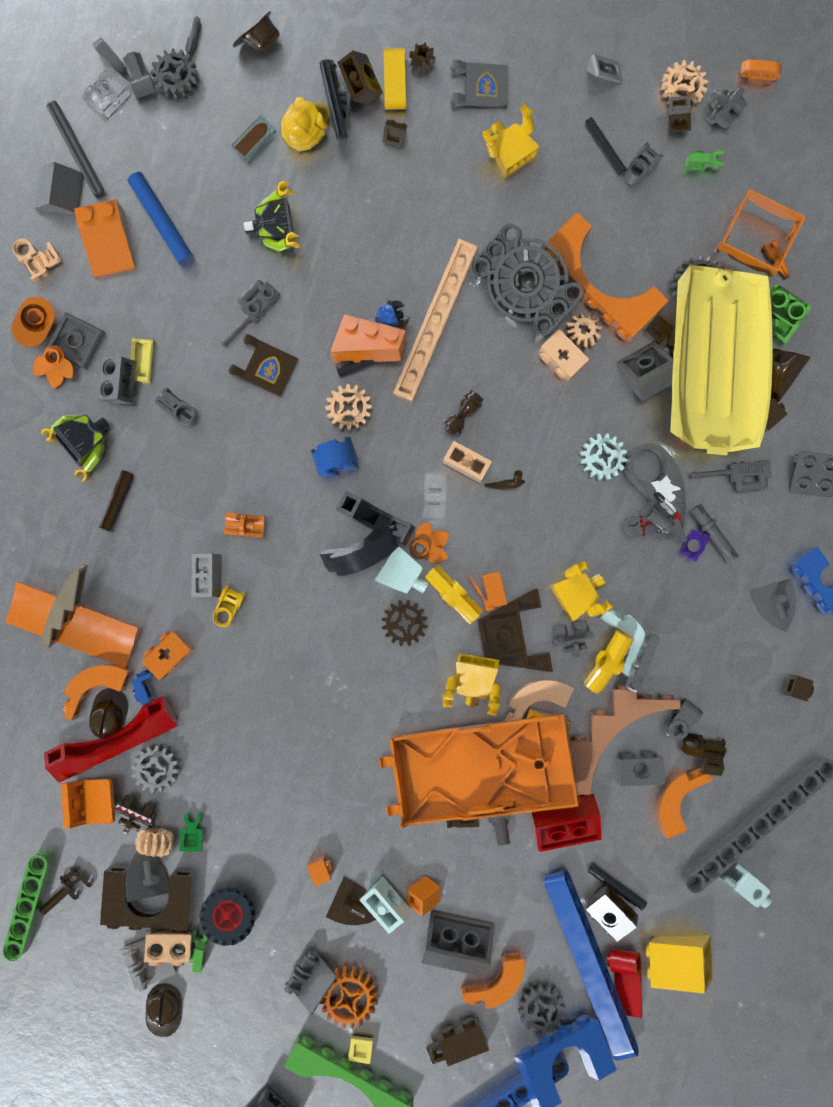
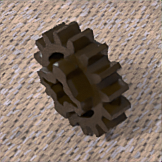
M398 600L399 606H395L393 603L390 604L392 610H385L384 612L388 616L387 618H382V621L386 622L382 629L388 630L385 637L392 636V643L399 640L400 646L405 641H407L408 646H411V640L413 639L418 643L419 639L417 636H425L422 628H428L427 625L423 624V621L428 618L421 615L424 609L418 611L416 609L418 603L411 606L410 600H407L406 605H403L401 600ZM405 608L413 610L417 616H409ZM398 610L399 617L396 621L390 622L392 615ZM402 612L407 620H411V624L408 625L407 629L408 633H406L403 626H399V622L402 621ZM419 624L417 632L411 636L410 630L413 625ZM398 629L402 631L404 638L397 636L392 630Z

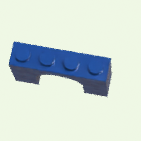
M581 1015L576 1018V1022L558 1028V1032L540 1038L538 1043L522 1048L520 1053L514 1056L533 1107H555L562 1103L553 1081L552 1066L559 1052L567 1047H577L588 1075L598 1081L617 1071L598 1019L589 1015Z

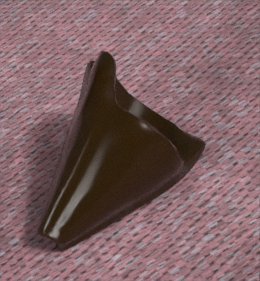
M776 348L772 349L770 399L775 398V400L780 401L810 360V356Z

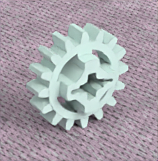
M608 433L604 438L597 434L596 440L592 437L588 439L590 445L585 443L582 446L586 451L580 452V455L584 457L580 464H586L584 472L591 471L589 477L592 478L596 474L598 480H601L603 476H605L606 480L611 479V474L614 477L619 475L617 469L620 471L624 469L621 463L627 462V459L622 457V455L627 453V450H621L620 447H622L623 442L617 444L616 436L611 440ZM606 444L612 446L614 450L608 448ZM596 445L595 454L590 456V451L592 447ZM602 453L608 457L605 462L604 459L599 458ZM617 458L615 466L611 469L612 460ZM592 464L599 466L600 470L596 469Z

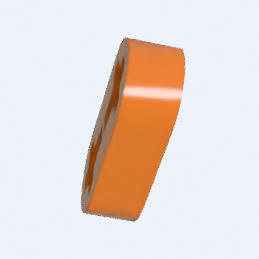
M745 60L741 64L740 75L747 79L773 81L781 77L782 65L775 61Z

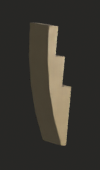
M82 564L75 568L62 586L47 618L40 646L50 648L58 642L59 630L69 624L71 611L81 606L87 564Z

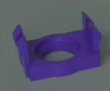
M699 529L691 530L687 537V542H683L679 552L691 561H697L700 554L705 550L710 536L706 533L701 535L703 531ZM692 539L697 540L700 544L699 550L696 552H692L688 548V542Z

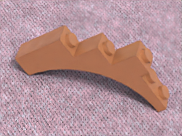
M618 684L617 688H611V714H608V710H595V714L589 713V739H586L584 735H573V739H570L579 794L591 795L592 781L597 763L609 742L623 728L645 715L658 711L680 709V700L674 699V695L661 694L660 698H652V694H639V698H637V693L625 688L626 685Z

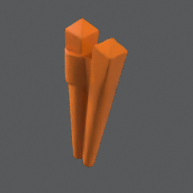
M772 240L770 244L763 245L762 250L773 264L779 261L782 252L778 241ZM784 260L779 272L784 279L790 277V273Z

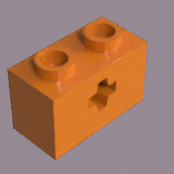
M167 631L159 639L161 643L156 648L152 646L144 653L145 658L141 662L158 680L165 679L194 650L178 631H172L171 633ZM163 650H170L168 654L170 658L163 657L165 655Z

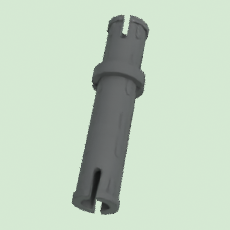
M699 504L690 511L701 525L700 529L710 536L709 538L723 555L726 562L729 564L736 560L735 558H738L739 554H737L715 524L717 521L710 517L703 505Z

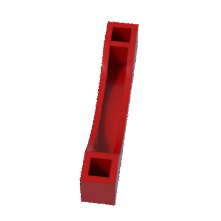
M161 696L143 705L131 722L111 735L89 742L63 743L44 752L45 769L58 783L69 779L177 727L175 711L166 699Z

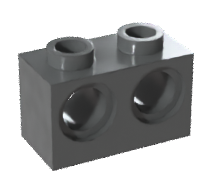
M122 356L102 357L98 400L111 404H132L136 361Z

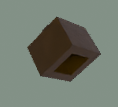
M790 674L784 695L808 702V699L811 698L814 692V681Z

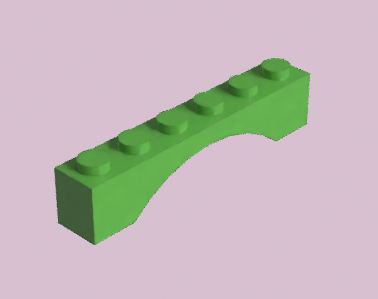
M299 1035L286 1058L284 1067L303 1078L329 1076L344 1080L361 1090L374 1107H414V1099H412L409 1093L403 1090H396L388 1081L383 1079L380 1081L373 1077V1074L367 1069L361 1070L354 1066L352 1061H348L347 1058L341 1059L336 1056L331 1049L318 1046L310 1037Z

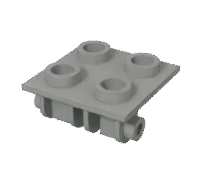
M146 939L120 949L135 991L139 989V992L146 990L148 985L177 974L171 962H162L160 966H150L149 962H144ZM156 943L150 947V950L153 953H160L163 947Z

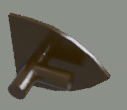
M343 877L326 918L345 925H362L376 920L360 901L367 891L356 882Z

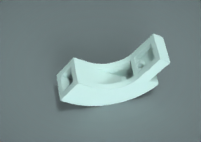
M609 609L604 615L600 614L598 617L615 629L624 631L634 638L624 657L625 665L621 672L626 677H629L636 672L633 666L637 656H642L644 649L641 648L646 634L641 625L632 616L625 614L621 620L619 619L621 617L619 613Z

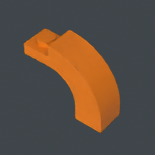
M106 664L88 668L77 674L69 682L63 693L71 697L64 705L63 711H65L63 718L69 720L77 719L87 694L96 686H106L119 692L126 690L133 670L115 664Z
M701 768L691 771L688 777L682 770L676 772L666 780L658 793L655 806L656 819L660 831L666 839L687 831L680 813V806L684 796L689 791L713 781L711 775L702 774Z

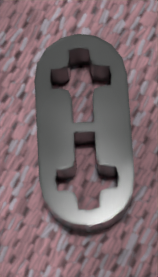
M101 37L92 43L96 51L118 76L126 70L123 62Z

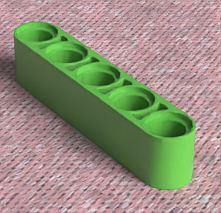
M43 850L38 852L27 863L3 946V956L8 961L18 960L30 947L40 913L39 909L42 906L54 864V857L49 851ZM38 858L43 859L45 863L44 867L39 866L37 862ZM32 879L38 882V888L32 886ZM25 901H29L32 904V909L26 907ZM19 922L25 925L26 931L21 930ZM13 944L19 947L20 952L13 949Z

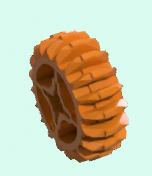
M344 966L343 973L337 968L335 969L337 978L320 1002V1004L324 1005L322 1013L328 1012L327 1020L334 1017V1025H337L340 1021L344 1029L346 1023H350V1027L353 1029L355 1022L361 1026L363 1025V1019L370 1020L369 1013H375L376 1008L374 1006L378 1005V999L375 998L378 996V990L374 989L376 982H369L371 975L368 974L364 977L363 969L357 973L355 966L352 967L351 971H348L347 966ZM348 982L357 983L358 986H351ZM339 984L341 994L335 1000H332L331 992ZM366 993L367 1001L362 1008L358 1009L357 1000ZM340 1008H346L350 1012L342 1011Z

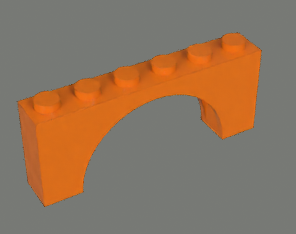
M576 212L547 242L555 247L564 257L569 271V283H578L584 288V299L588 307L592 310L596 309L601 314L602 320L608 325L611 324L616 329L619 337L630 342L669 300L654 286L647 292L632 298H615L598 291L586 278L580 261L582 242L589 234L592 226ZM548 247L547 252L553 255L554 258L558 257L556 253ZM560 262L559 266L561 268L562 275H565L564 267ZM572 287L571 290L579 296L580 291L578 287Z

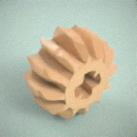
M580 312L579 318L573 315L571 317L572 322H567L566 324L568 330H566L565 335L571 336L569 339L572 342L575 341L577 347L582 344L583 349H587L588 344L594 346L596 344L595 340H599L601 337L598 332L602 330V327L596 326L599 321L598 318L593 321L591 320V313L586 318L583 312ZM582 327L586 328L585 334L581 333Z
M143 828L136 837V850L138 853L145 854L146 856L162 857L163 855H169L174 845V834L163 828Z

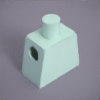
M400 547L391 553L375 581L405 594H408L411 587L423 594L429 584L428 581L419 576L423 567Z
M734 863L719 876L756 908L760 905L766 908L771 904L770 890L738 863Z

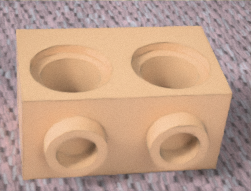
M147 930L144 962H149L150 966H160L162 962H171L173 966L185 965V962L190 961L191 930L184 933H174L172 930H163L161 932ZM158 943L162 945L163 950L160 953H153L150 947ZM180 943L185 946V950L182 953H175L173 951V947L176 944Z

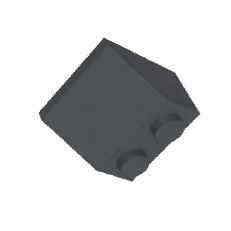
M655 342L617 361L630 388L642 401L672 385L673 358Z

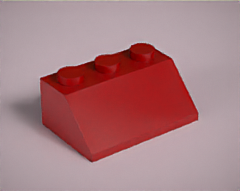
M594 793L591 795H579L580 803L576 807L530 812L538 852L602 840L601 815Z

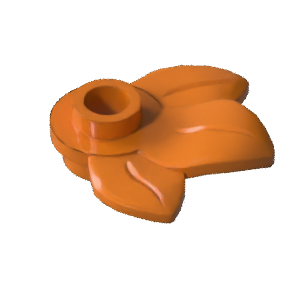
M56 345L47 347L43 355L37 357L33 364V375L46 374L53 389L62 384L64 377L73 378L74 375L72 363L65 358L63 349ZM54 352L57 354V360L53 358Z
M429 522L421 524L416 530L415 539L410 543L409 550L411 555L417 559L425 558L431 563L445 561L448 555L442 548L449 538V533L441 530L432 531ZM419 544L423 545L424 551L418 552L416 546Z

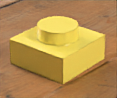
M352 1035L348 1061L370 1064L373 1038Z

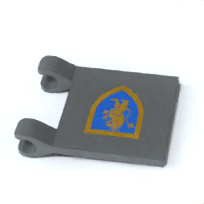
M461 60L452 61V74L466 73L465 95L452 93L450 99L452 107L467 105L507 108L508 65L466 63Z

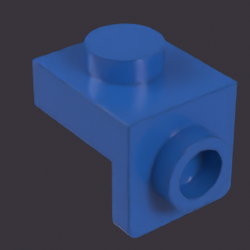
M145 670L136 674L137 679L131 681L134 687L133 695L137 702L140 701L141 705L154 700L146 680L155 676L149 670Z

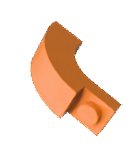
M523 953L501 955V970L491 982L461 987L463 1003L475 1005L485 1000L486 1009H490L508 1001L516 993L524 977L525 958Z

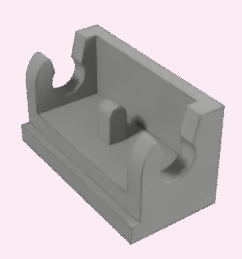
M192 554V597H220L221 554Z

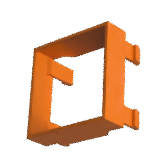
M749 189L741 203L738 204L734 212L735 215L723 239L720 240L716 252L722 251L731 259L755 271L764 272L768 277H773L779 272L806 216ZM748 199L765 211L782 219L795 222L784 240L789 241L779 261H776L772 266L726 244L729 234Z

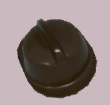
M271 11L265 14L256 25L243 33L233 43V47H237L245 42L256 50L268 49L280 35L269 18Z
M107 688L101 690L96 695L89 717L90 729L96 737L103 738L122 729L127 711V699L121 691Z
M164 983L153 987L148 993L145 1020L149 1031L155 1036L168 1037L174 1034L179 1027L181 998L175 987Z

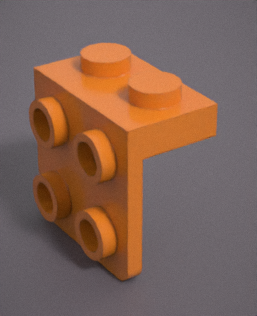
M86 779L60 784L64 828H73L84 824H111L115 822L113 782L111 779Z

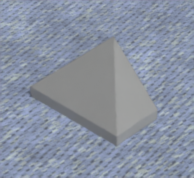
M596 54L591 56L586 71L596 77L619 84L623 82L617 61Z

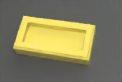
M132 338L130 359L136 361L134 382L151 383L154 340Z

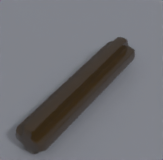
M121 471L100 521L99 528L105 531L112 529L132 480L133 474L131 472Z

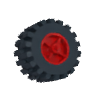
M224 887L223 889L215 890L203 902L199 913L200 927L205 936L213 943L222 946L236 945L242 942L250 934L255 923V907L251 898L245 892L234 887Z

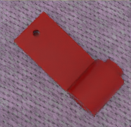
M612 949L611 953L607 955V967H610L611 972H615V988L626 1016L642 1018L640 952Z

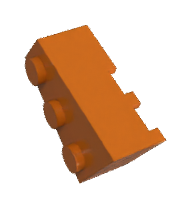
M344 314L330 351L333 363H340V361H354L355 363L361 362V360H374V362L401 361L407 345L406 330Z

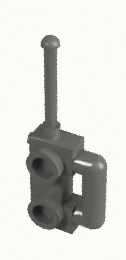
M257 279L238 298V303L242 306L241 310L246 314V317L221 342L222 346H227L226 344L247 322L249 323L251 320L254 323L259 321V317L264 315L265 311L279 298L280 293L268 282L264 284L261 280ZM258 290L261 292V295L254 302L248 301Z
M770 460L748 463L741 461L738 464L732 462L729 468L725 470L692 472L693 478L697 476L730 474L731 482H735L736 490L740 492L766 489L768 487L767 478L772 477ZM745 476H757L759 480L744 483Z

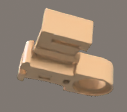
M18 239L13 244V252L19 262L27 266L32 274L30 279L33 282H38L40 276L46 277L49 275L50 272L46 267L50 269L62 261L50 242L46 243L48 245L46 251L37 252L27 239ZM21 245H29L27 254H19Z

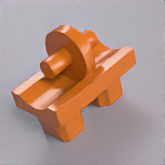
M226 513L224 534L263 538L265 516Z

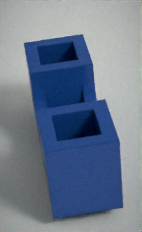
M812 547L790 561L791 569L795 576L801 578L804 582L806 592L816 599L818 609L823 614L833 615V585L826 587L820 577L823 569L829 566L830 563L819 547Z

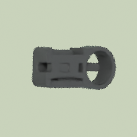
M164 388L161 392L163 395L161 397L157 396L155 399V403L173 416L181 425L191 426L196 422L198 418L197 410L184 400H180L168 388ZM191 408L193 415L190 416L183 409ZM180 413L183 416H185L188 419V421H181L179 418Z

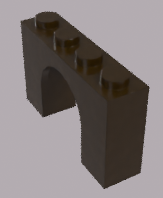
M109 867L104 871L100 925H107L109 929H118L120 926L129 927V930L150 928L153 932L170 929L174 933H184L192 926L196 872L174 871L170 875L166 907L156 913H146L139 910L132 901H127L126 876L128 868Z

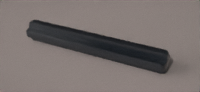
M329 59L321 60L319 62L336 138L337 140H345L348 137L331 61Z

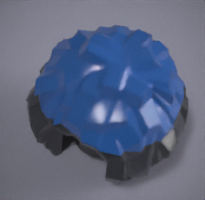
M388 300L377 310L375 322L405 329L410 317L402 319L404 317L402 310L397 311V309L405 306L402 302Z

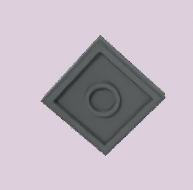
M65 312L47 347L59 346L63 349L66 359L86 370L105 332Z

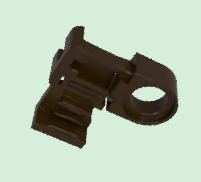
M687 734L680 744L681 750L687 755L706 759L703 764L702 774L722 776L724 772L723 759L727 752L725 739L712 741L703 739V735ZM686 742H693L697 747H690Z

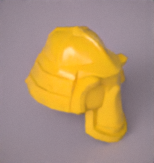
M298 97L294 103L290 104L281 123L282 137L289 147L300 152L308 149L311 150V148L319 143L325 135V130L328 128L330 121L328 106L324 103L305 101L302 97Z

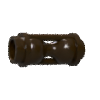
M473 390L464 393L460 401V410L443 421L445 425L444 430L452 436L455 434L460 435L465 426V418L467 415L475 413L478 408H481L483 398Z

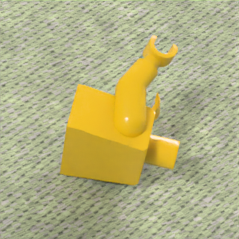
M526 103L519 108L523 114V124L521 126L514 123L506 129L499 120L491 128L482 132L488 155L492 159H496L504 177L538 155L540 147L530 137L535 129L532 117L535 111L529 109Z
M586 560L568 568L565 571L567 579L550 585L570 621L576 620L586 611L591 617L600 614L604 615L613 607L607 599L604 604H598L597 601L600 600V597L596 590L606 584L600 574L589 579L585 573H581L584 569L589 570Z
M459 653L456 663V674L447 679L445 694H442L443 707H452L451 700H454L453 695L457 688L459 695L466 696L465 704L471 707L478 705L479 698L488 699L490 694V702L488 704L490 709L487 714L496 716L500 707L501 687L495 681L499 660Z

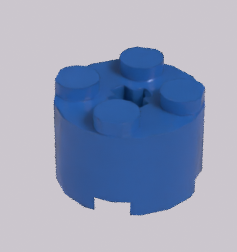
M344 437V442L334 439L316 446L317 450H310L318 475L321 478H334L339 476L338 472L346 470L350 472L359 468V460L351 437Z

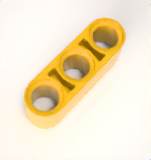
M384 48L385 110L406 109L405 48Z

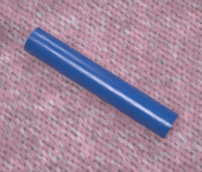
M142 172L131 174L127 179L129 185L178 264H187L194 257Z

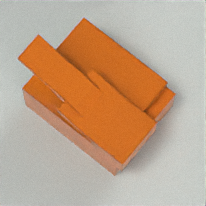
M500 571L481 576L486 600H484L479 586L475 585L470 575L468 576L476 592L483 600L485 611L507 605Z

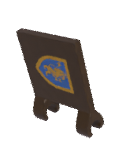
M245 334L243 337L244 344L256 349L246 370L231 364L228 369L229 373L281 397L298 358L250 334Z

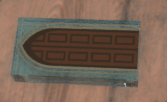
M260 115L232 144V147L246 161H249L277 132L276 128Z

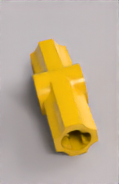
M439 565L435 566L425 576L427 581L438 590L440 596L452 608H455L469 624L475 621L483 612L476 602L467 595L468 593L456 580L453 581Z
M616 630L606 650L599 652L594 669L584 681L586 687L597 694L602 692L612 676L619 675L623 671L625 665L624 657L634 641L632 636L624 631Z

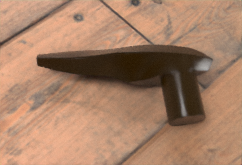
M516 470L513 479L485 484V487L499 490L518 488L525 483L522 480L523 473L520 470Z

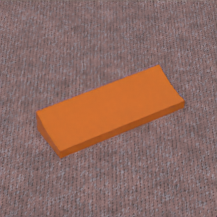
M16 582L5 623L43 636L47 618L57 595L24 582ZM81 604L80 607L71 611L69 624L59 630L58 643L127 668L143 627Z

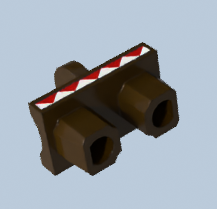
M127 794L121 804L117 803L114 809L117 813L129 818L127 820L121 817L118 822L125 826L123 833L128 834L131 829L139 832L141 826L136 824L135 821L152 828L156 807L145 803L139 813L133 810L138 799Z

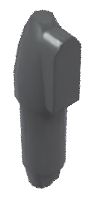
M198 16L194 17L189 37H187L185 50L190 56L197 44L200 18Z

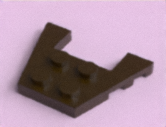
M538 588L478 619L485 658L499 660V665L553 672L550 652L527 656L519 613L520 611L542 608Z

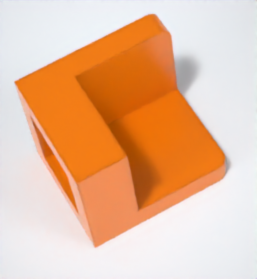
M427 876L422 877L407 889V905L422 917L440 903L441 887Z

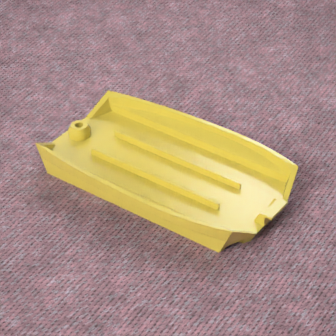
M690 265L678 280L670 432L693 448L707 449V454L727 456L728 451L733 452L757 448L761 445L768 419L772 386V311L768 276Z

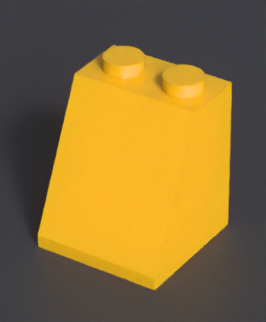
M711 935L653 937L647 944L646 955L650 957L647 978L651 980V988L696 993L706 992L713 980Z

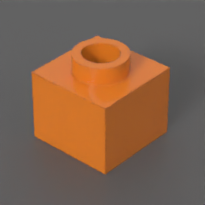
M325 855L308 861L307 868L314 887L331 880L334 868L331 860H327Z

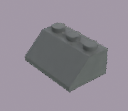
M431 911L421 963L486 977L491 965L495 924Z

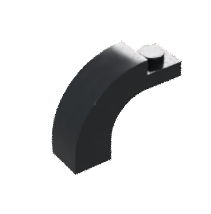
M345 491L336 509L371 530L390 528L396 542L404 546L408 543L415 529L414 525L379 509L348 491Z
M390 528L375 529L367 537L354 545L340 549H324L320 556L328 572H336L337 576H345L377 564L393 553L399 546Z

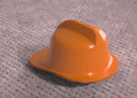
M38 296L24 300L18 309L11 327L12 335L16 342L22 346L36 347L44 341L55 317L54 308L51 303L45 298Z

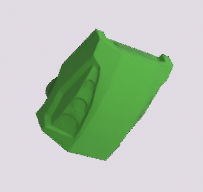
M775 283L770 291L772 335L786 344L812 306Z

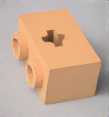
M560 329L539 349L541 359L546 364L550 363L555 368V373L561 379L565 378L567 381L589 361V358ZM565 354V355H566L565 359L563 358V359L560 360V359L558 358L559 355Z
M453 441L443 459V464L481 483L492 462Z

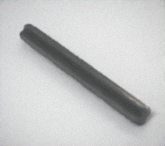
M51 101L47 104V109L92 193L95 196L103 194L104 189L60 106L56 101Z

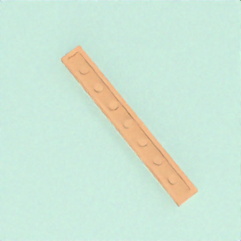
M460 238L458 239L394 389V395L413 402L476 255L478 246Z

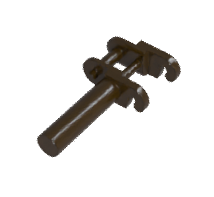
M71 866V872L65 877L60 876L61 884H64L66 887H63L39 909L40 913L46 915L68 894L72 899L77 900L79 896L77 894L74 895L75 890L73 886L78 881H82L89 888L93 884L88 882L89 878L83 872L80 874L78 868ZM74 875L77 879L70 883L68 880Z

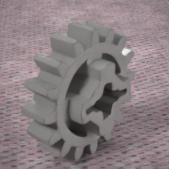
M151 745L146 747V751L140 750L139 755L141 757H134L133 760L137 764L131 766V769L136 770V773L131 775L132 778H138V781L135 783L136 786L142 783V790L145 791L149 787L151 793H154L156 788H158L159 792L164 791V786L170 788L172 786L170 781L175 782L177 780L174 773L180 771V769L175 768L179 760L173 761L172 759L175 753L168 754L169 748L165 747L161 750L160 745H156L154 750ZM152 755L149 763H143L147 756ZM156 764V768H158L160 771L155 773V770L149 767H152ZM161 775H168L163 782L159 783Z

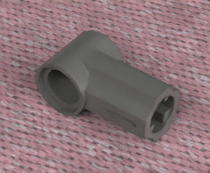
M133 51L127 53L123 60L130 77L129 83L135 98L138 99L155 93V86L150 74L146 70L140 52Z

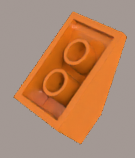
M116 199L74 208L78 229L94 278L136 269L123 208Z

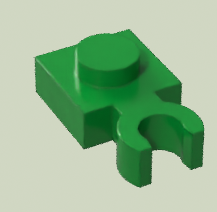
M186 813L184 821L187 829H181L179 851L202 852L204 829H197L201 823L202 816L197 814L196 821L191 822L189 820L190 814Z

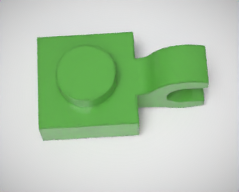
M717 150L712 155L711 153H704V151H693L689 153L685 160V169L706 170L707 167L720 169L723 167L724 162H718L716 157H722L724 151Z
M194 929L191 934V940L196 945V948L191 951L189 963L193 964L192 972L201 973L205 966L208 938L205 934L204 938H198L197 929Z

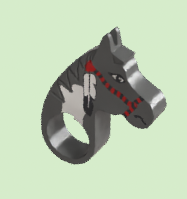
M647 443L633 448L626 456L627 462L624 463V472L627 479L648 500V504L639 511L638 516H631L623 521L624 533L630 537L654 534L657 537H661L662 540L675 538L679 542H687L683 530L686 516L685 487L678 465L673 457L660 445ZM644 449L654 452L661 462V476H658L653 482L641 480L633 468L635 456ZM652 508H655L667 518L673 519L675 526L668 534L660 532V528L646 520V516Z

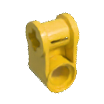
M226 585L213 613L214 623L220 627H230L234 623L247 593L237 592L230 589L229 585ZM229 595L237 598V600L229 598ZM222 612H227L229 620L222 624L219 621V615Z

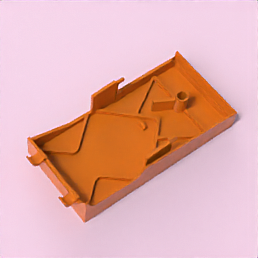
M566 713L395 735L390 738L392 756L379 758L380 768L392 766L394 770L399 804L387 806L386 811L387 817L392 815H400L402 817L400 829L411 825L460 819L465 821L576 807L580 803Z

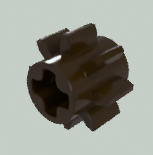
M426 42L421 45L415 44V51H410L411 67L416 66L419 72L425 69L429 71L430 63H435V56H432L434 48H429Z

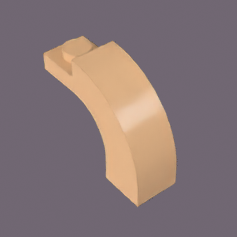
M550 679L529 682L516 690L510 697L507 705L514 708L513 712H508L505 721L522 719L526 709L538 701H550L565 708L574 688Z

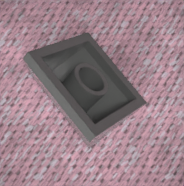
M57 162L41 167L35 210L75 215L74 208H79L83 180L82 172Z

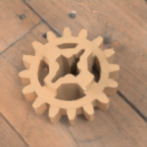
M683 60L680 66L675 62L672 68L668 67L666 74H664L661 80L663 81L661 89L665 90L663 98L690 96L691 107H694L696 102H701L704 97L703 95L707 91L708 80L704 79L706 72L700 73L701 66L693 67V61L686 65V61ZM674 77V84L671 85V79Z
M349 384L346 385V389L338 386L339 392L336 393L332 390L333 398H327V402L330 405L325 406V409L331 411L327 417L328 419L334 418L332 425L335 426L339 423L340 430H343L344 426H347L349 432H351L352 426L359 430V423L366 425L364 418L371 417L367 410H371L372 405L366 404L370 401V397H364L365 390L358 392L357 385L353 389L350 388ZM351 394V395H353V396H352V397H344L343 395ZM361 401L363 403L362 414L358 410ZM336 402L340 405L337 414L335 413ZM353 404V411L347 410L345 412V405L350 406ZM346 418L354 419L353 421H344Z

